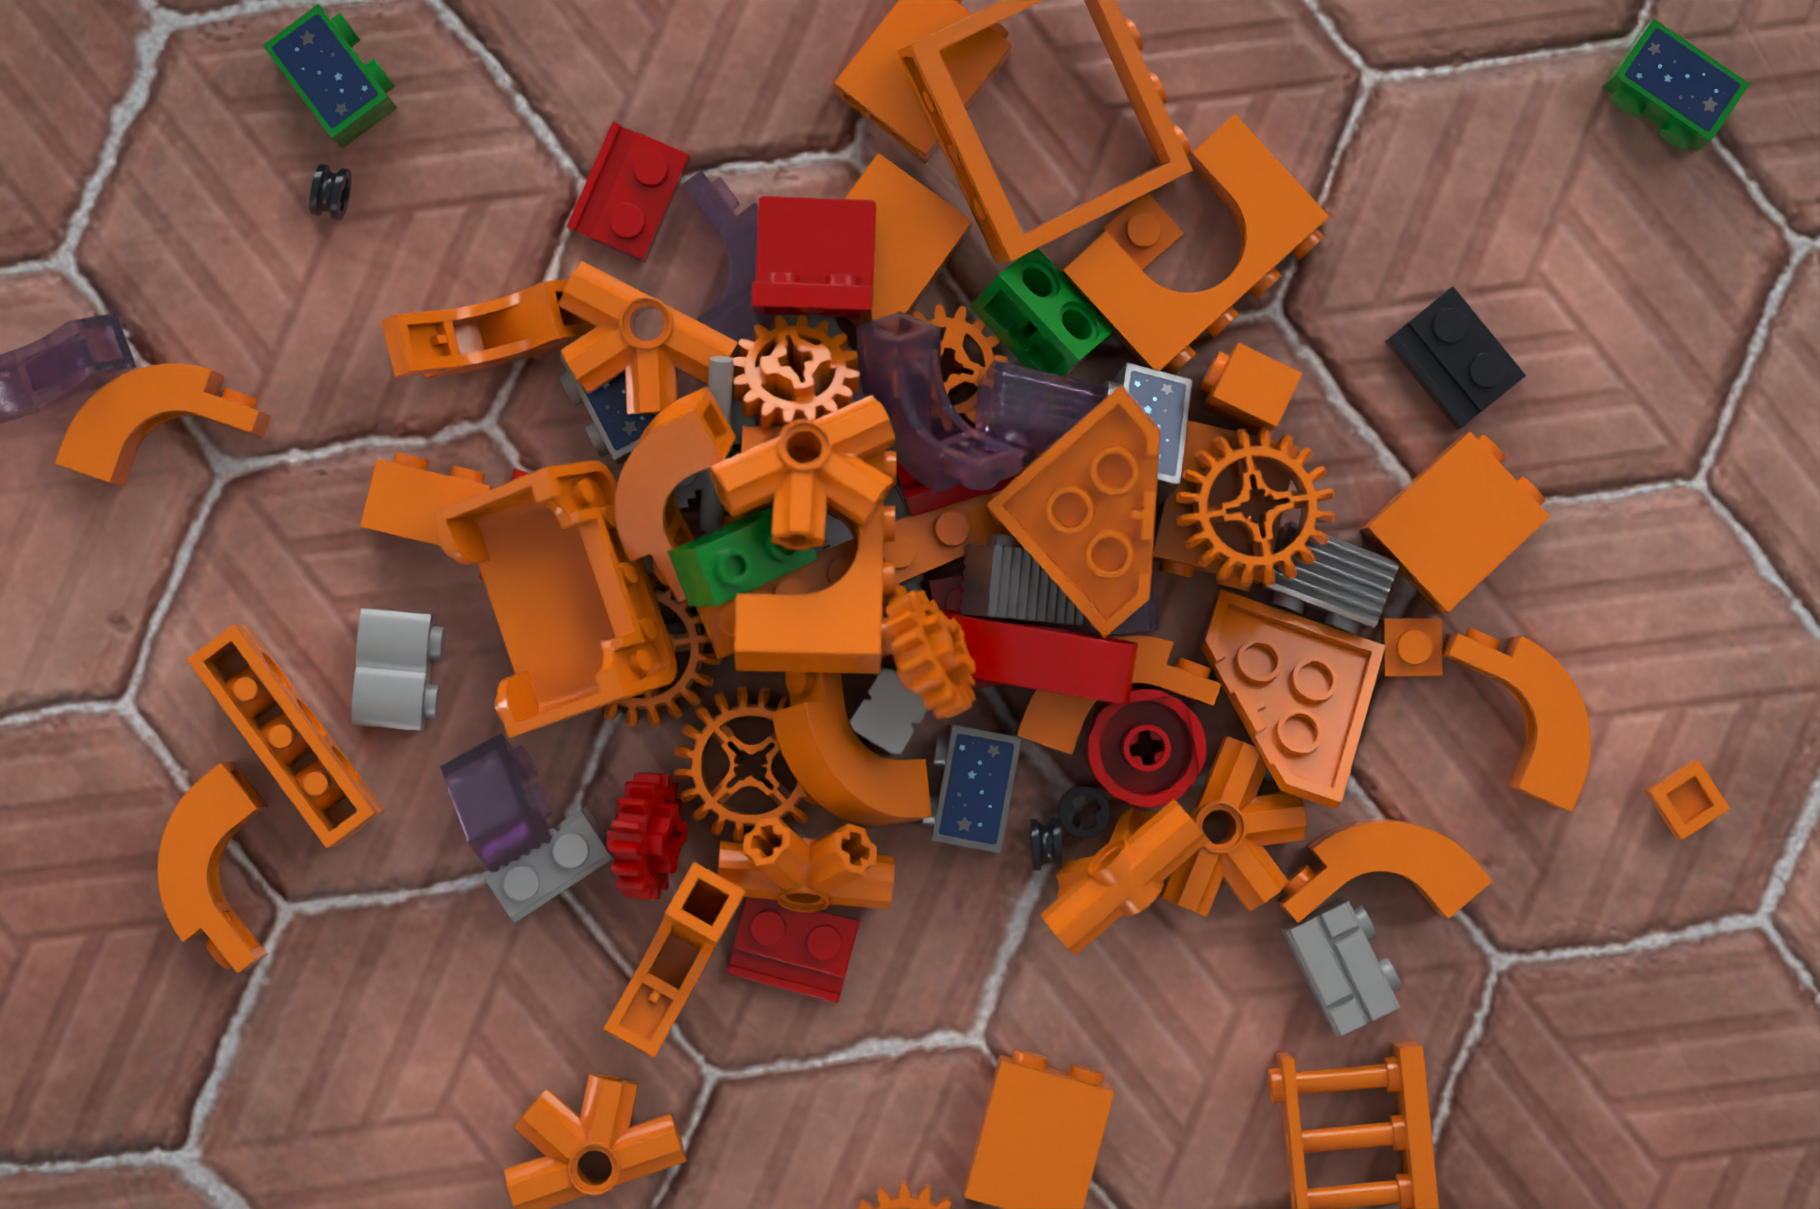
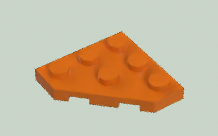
M1122 384L986 504L1104 638L1150 599L1161 428Z
M1221 589L1216 597L1201 645L1205 657L1279 789L1337 809L1343 799L1386 645Z

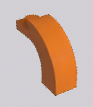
M569 279L543 281L517 293L475 305L446 310L394 314L381 320L394 376L405 377L424 374L425 378L480 370L548 353L570 345L597 326L558 306Z
M179 363L151 365L133 370L112 380L99 389L82 406L68 427L55 464L125 487L141 443L153 429L165 421L182 416H199L264 438L271 416L255 410L258 399L225 387L222 397H218L224 375L216 371L196 365Z
M708 386L676 400L663 409L650 422L622 469L615 493L614 508L617 531L629 561L632 562L651 554L656 576L662 584L669 585L678 602H682L686 598L667 551L695 538L680 513L676 496L677 484L697 472L724 461L736 438Z
M1468 628L1465 636L1459 633L1448 634L1442 647L1443 657L1503 685L1515 697L1522 710L1526 729L1525 743L1507 787L1559 810L1572 812L1588 773L1591 756V730L1584 701L1570 675L1551 654L1523 636L1510 637L1502 653L1497 651L1500 644L1499 640L1478 630Z
M1149 636L1113 637L1138 643L1132 683L1151 685L1199 703L1214 706L1221 683L1208 679L1211 668L1183 658H1178L1175 667L1166 664L1174 642ZM1034 689L1023 710L1015 735L1072 755L1084 720L1097 700Z
M785 673V683L789 691L791 707L772 712L777 740L791 772L805 791L818 804L842 819L868 826L901 825L932 817L926 759L894 760L884 758L872 752L860 741L852 730L845 710L841 673Z
M234 761L221 762L205 774L186 792L173 810L161 839L157 873L163 907L174 931L181 941L192 940L205 932L210 938L205 942V945L211 956L223 968L229 969L232 966L238 974L253 967L268 953L229 905L222 890L220 866L224 851L232 837L269 806Z
M1370 819L1341 825L1318 836L1305 847L1320 864L1313 870L1306 864L1287 878L1289 882L1282 888L1286 893L1276 902L1292 920L1299 923L1349 880L1369 872L1386 871L1399 874L1408 880L1438 915L1449 919L1492 883L1493 880L1468 852L1440 833L1403 821Z
M693 862L668 906L655 937L604 1026L603 1031L654 1059L725 933L746 890Z

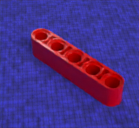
M938 608L949 620L955 618L964 632L966 647L975 663V671L971 674L972 678L1105 702H1130L1138 643L1111 637L1104 638L1100 635L996 617L961 614L960 611ZM893 654L881 659V662L896 664Z

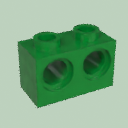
M1039 248L1023 255L1001 272L969 306L1048 392L1083 363L1115 331Z
M772 505L748 514L667 552L688 605L716 607L736 598V594L747 593L818 560L814 548L808 550L786 549L782 545L771 543Z

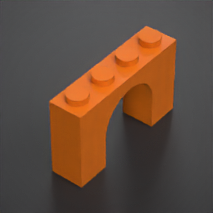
M1236 114L1196 148L1188 159L1192 169L1231 211L1239 229L1240 253L1237 264L1227 279L1217 286L1201 292L1184 293L1169 290L1151 280L1107 231L1062 271L1067 280L1115 330L1112 335L1142 367L1157 371L1164 369L1168 374H1176L1197 354L1190 345L1207 330L1215 338L1240 315L1233 306L1242 297L1250 292L1257 300L1282 277L1275 267L1291 253L1300 261L1325 238L1318 228L1329 218V215Z
M742 426L741 453L778 437L783 427H771L765 431L761 429V426ZM799 448L788 453L790 458L797 463L808 464L818 459L808 449ZM882 450L862 459L863 462L892 479V486H896V451ZM773 500L765 504H773ZM883 502L874 518L865 527H862L828 504L826 505V511L837 517L848 528L857 547V555L851 568L837 583L829 588L807 595L736 594V671L880 674L881 654H892L888 647L893 642V635L886 627V622L890 621V619L882 618V597H894L895 562L883 561V541H895V506H884Z

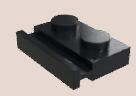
M1453 286L1385 341L1457 430L1464 427L1476 415L1526 376Z

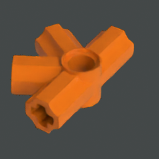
M581 261L575 271L572 272L558 305L597 326L560 350L572 373L585 391L591 394L625 372L627 414L629 415L659 414L667 406L678 400L677 368L708 384L710 357L728 356L735 358L738 350V342L584 261ZM647 309H657L664 318L663 331L653 340H641L635 331L637 317Z
M871 395L817 420L802 419L791 422L783 428L778 437L711 466L710 476L714 483L716 494L724 509L730 513L732 518L773 500L771 543L782 545L786 549L808 550L824 545L827 504L862 527H865L874 518L891 490L893 480L863 462L862 459L893 446L896 437L881 402H878ZM803 448L813 452L818 459L812 463L802 464L792 460L788 453L792 450Z
M1228 736L1223 737L1197 803L1191 807L1188 815L1203 831L1202 826L1205 817L1210 812L1218 810L1227 819V833L1218 842L1212 843L1208 841L1166 877L1158 898L1207 917L1223 879L1246 911L1250 912L1269 901L1289 882L1263 846L1306 840L1307 821L1305 806L1301 797L1286 792L1257 795L1267 771V766L1255 746Z
M1175 799L1158 813L1156 811H1142L1133 807L1119 815L1110 842L1098 853L1091 857L1065 862L1063 869H1060L1056 874L1059 888L1057 892L1058 899L1044 910L1040 916L1065 947L1076 956L1122 915L1125 917L1134 916L1148 907L1161 893L1164 886L1163 880L1209 841V838Z
M778 817L759 819L756 827L744 836V843L720 841L717 875L746 890L743 897L777 900L778 904L783 908L796 912H817L826 909L829 904L890 909L892 903L895 873L894 856L877 855V846L870 841L865 828L848 823L818 840L800 838Z
M589 1073L580 1115L547 1087L513 1126L544 1154L543 1156L504 1168L507 1189L513 1207L515 1209H548L587 1195L604 1194L611 1190L613 1186L687 1162L683 1142L672 1112L630 1126L639 1083L618 1076ZM589 1151L603 1152L611 1161L612 1171L601 1179L589 1178L580 1167V1158Z

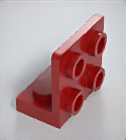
M762 196L759 199L756 282L752 281L751 306L754 313L760 315L800 316L802 314L814 317L872 319L876 203L873 200Z

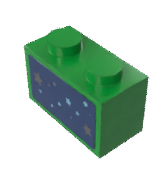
M317 4L262 46L330 137L341 148H344L397 108L387 94L396 86L375 58L365 64L353 49V46L359 43L361 39L343 15L339 12L330 18L324 9Z
M1652 19L1639 31L1602 88L1612 94V103L1623 112L1633 117H1640L1642 114L1660 127L1658 132L1661 137L1673 146L1683 150H1687L1690 147L1698 151L1712 141L1750 83L1656 19Z

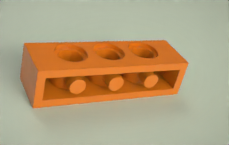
M233 624L186 659L326 849L341 845L386 811L250 626Z

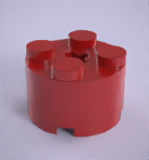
M1136 689L1131 690L1129 703L1105 702L1094 713L1086 731L1084 751L1091 775L1097 784L1109 795L1138 807H1158L1170 803L1173 799H1179L1196 781L1205 763L1206 738L1198 717L1180 699L1160 690ZM1141 731H1145L1148 739L1158 740L1159 750L1150 753V762L1143 764L1141 756L1131 755L1130 745L1138 742V733Z

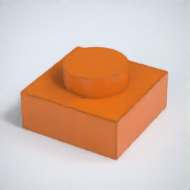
M1149 193L1134 200L1102 229L1103 233L1107 231L1142 271L1184 235L1182 230Z
M1442 618L1381 619V644L1386 645L1381 661V677L1443 676Z
M1692 759L1645 790L1677 840L1685 839L1730 810V807L1700 761Z

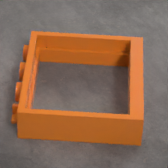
M1001 0L897 50L995 263L1013 261L1193 171L1188 157L1191 155L1188 140L1178 126L1172 125L1164 107V104L1167 102L1165 89L1157 75L1153 72H1148L1139 52L1143 49L1139 31L1130 19H1124L1116 0H1084L1159 166L1024 233L1020 228L939 50L1043 0Z

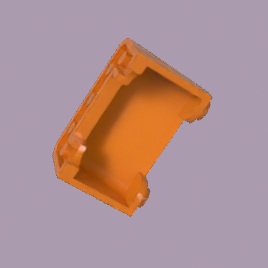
M590 460L545 467L433 512L439 529V543L446 555L461 565H479L515 673L500 681L495 697V709L498 717L504 723L508 738L522 735L666 686L674 681L677 674L675 653L643 558L630 562L618 535L614 508L617 482L608 467L600 461Z

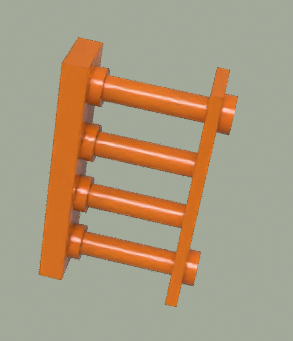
M1414 1039L1391 1041L1392 1057H1384L1383 1064L1300 1072L1295 1071L1294 1058L1288 1052H1276L1277 1068L1268 1069V1086L1271 1103H1281L1291 1209H1347L1398 1204L1399 1209H1439L1424 1051L1421 1044ZM1386 1087L1388 1093H1396L1398 1115L1389 1116V1122L1301 1130L1298 1095ZM1389 1145H1392L1394 1151L1401 1150L1403 1173L1395 1174V1180L1307 1188L1304 1154Z

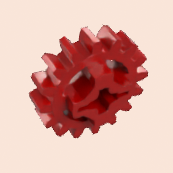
M635 772L633 781L627 780L625 783L626 797H618L616 815L614 820H612V827L607 830L606 844L607 850L615 855L611 874L618 875L616 889L623 891V897L650 901L651 899L659 900L661 890H668L669 888L668 874L675 873L678 869V857L683 843L687 842V822L682 821L679 816L682 801L681 799H676L678 784L671 782V775Z

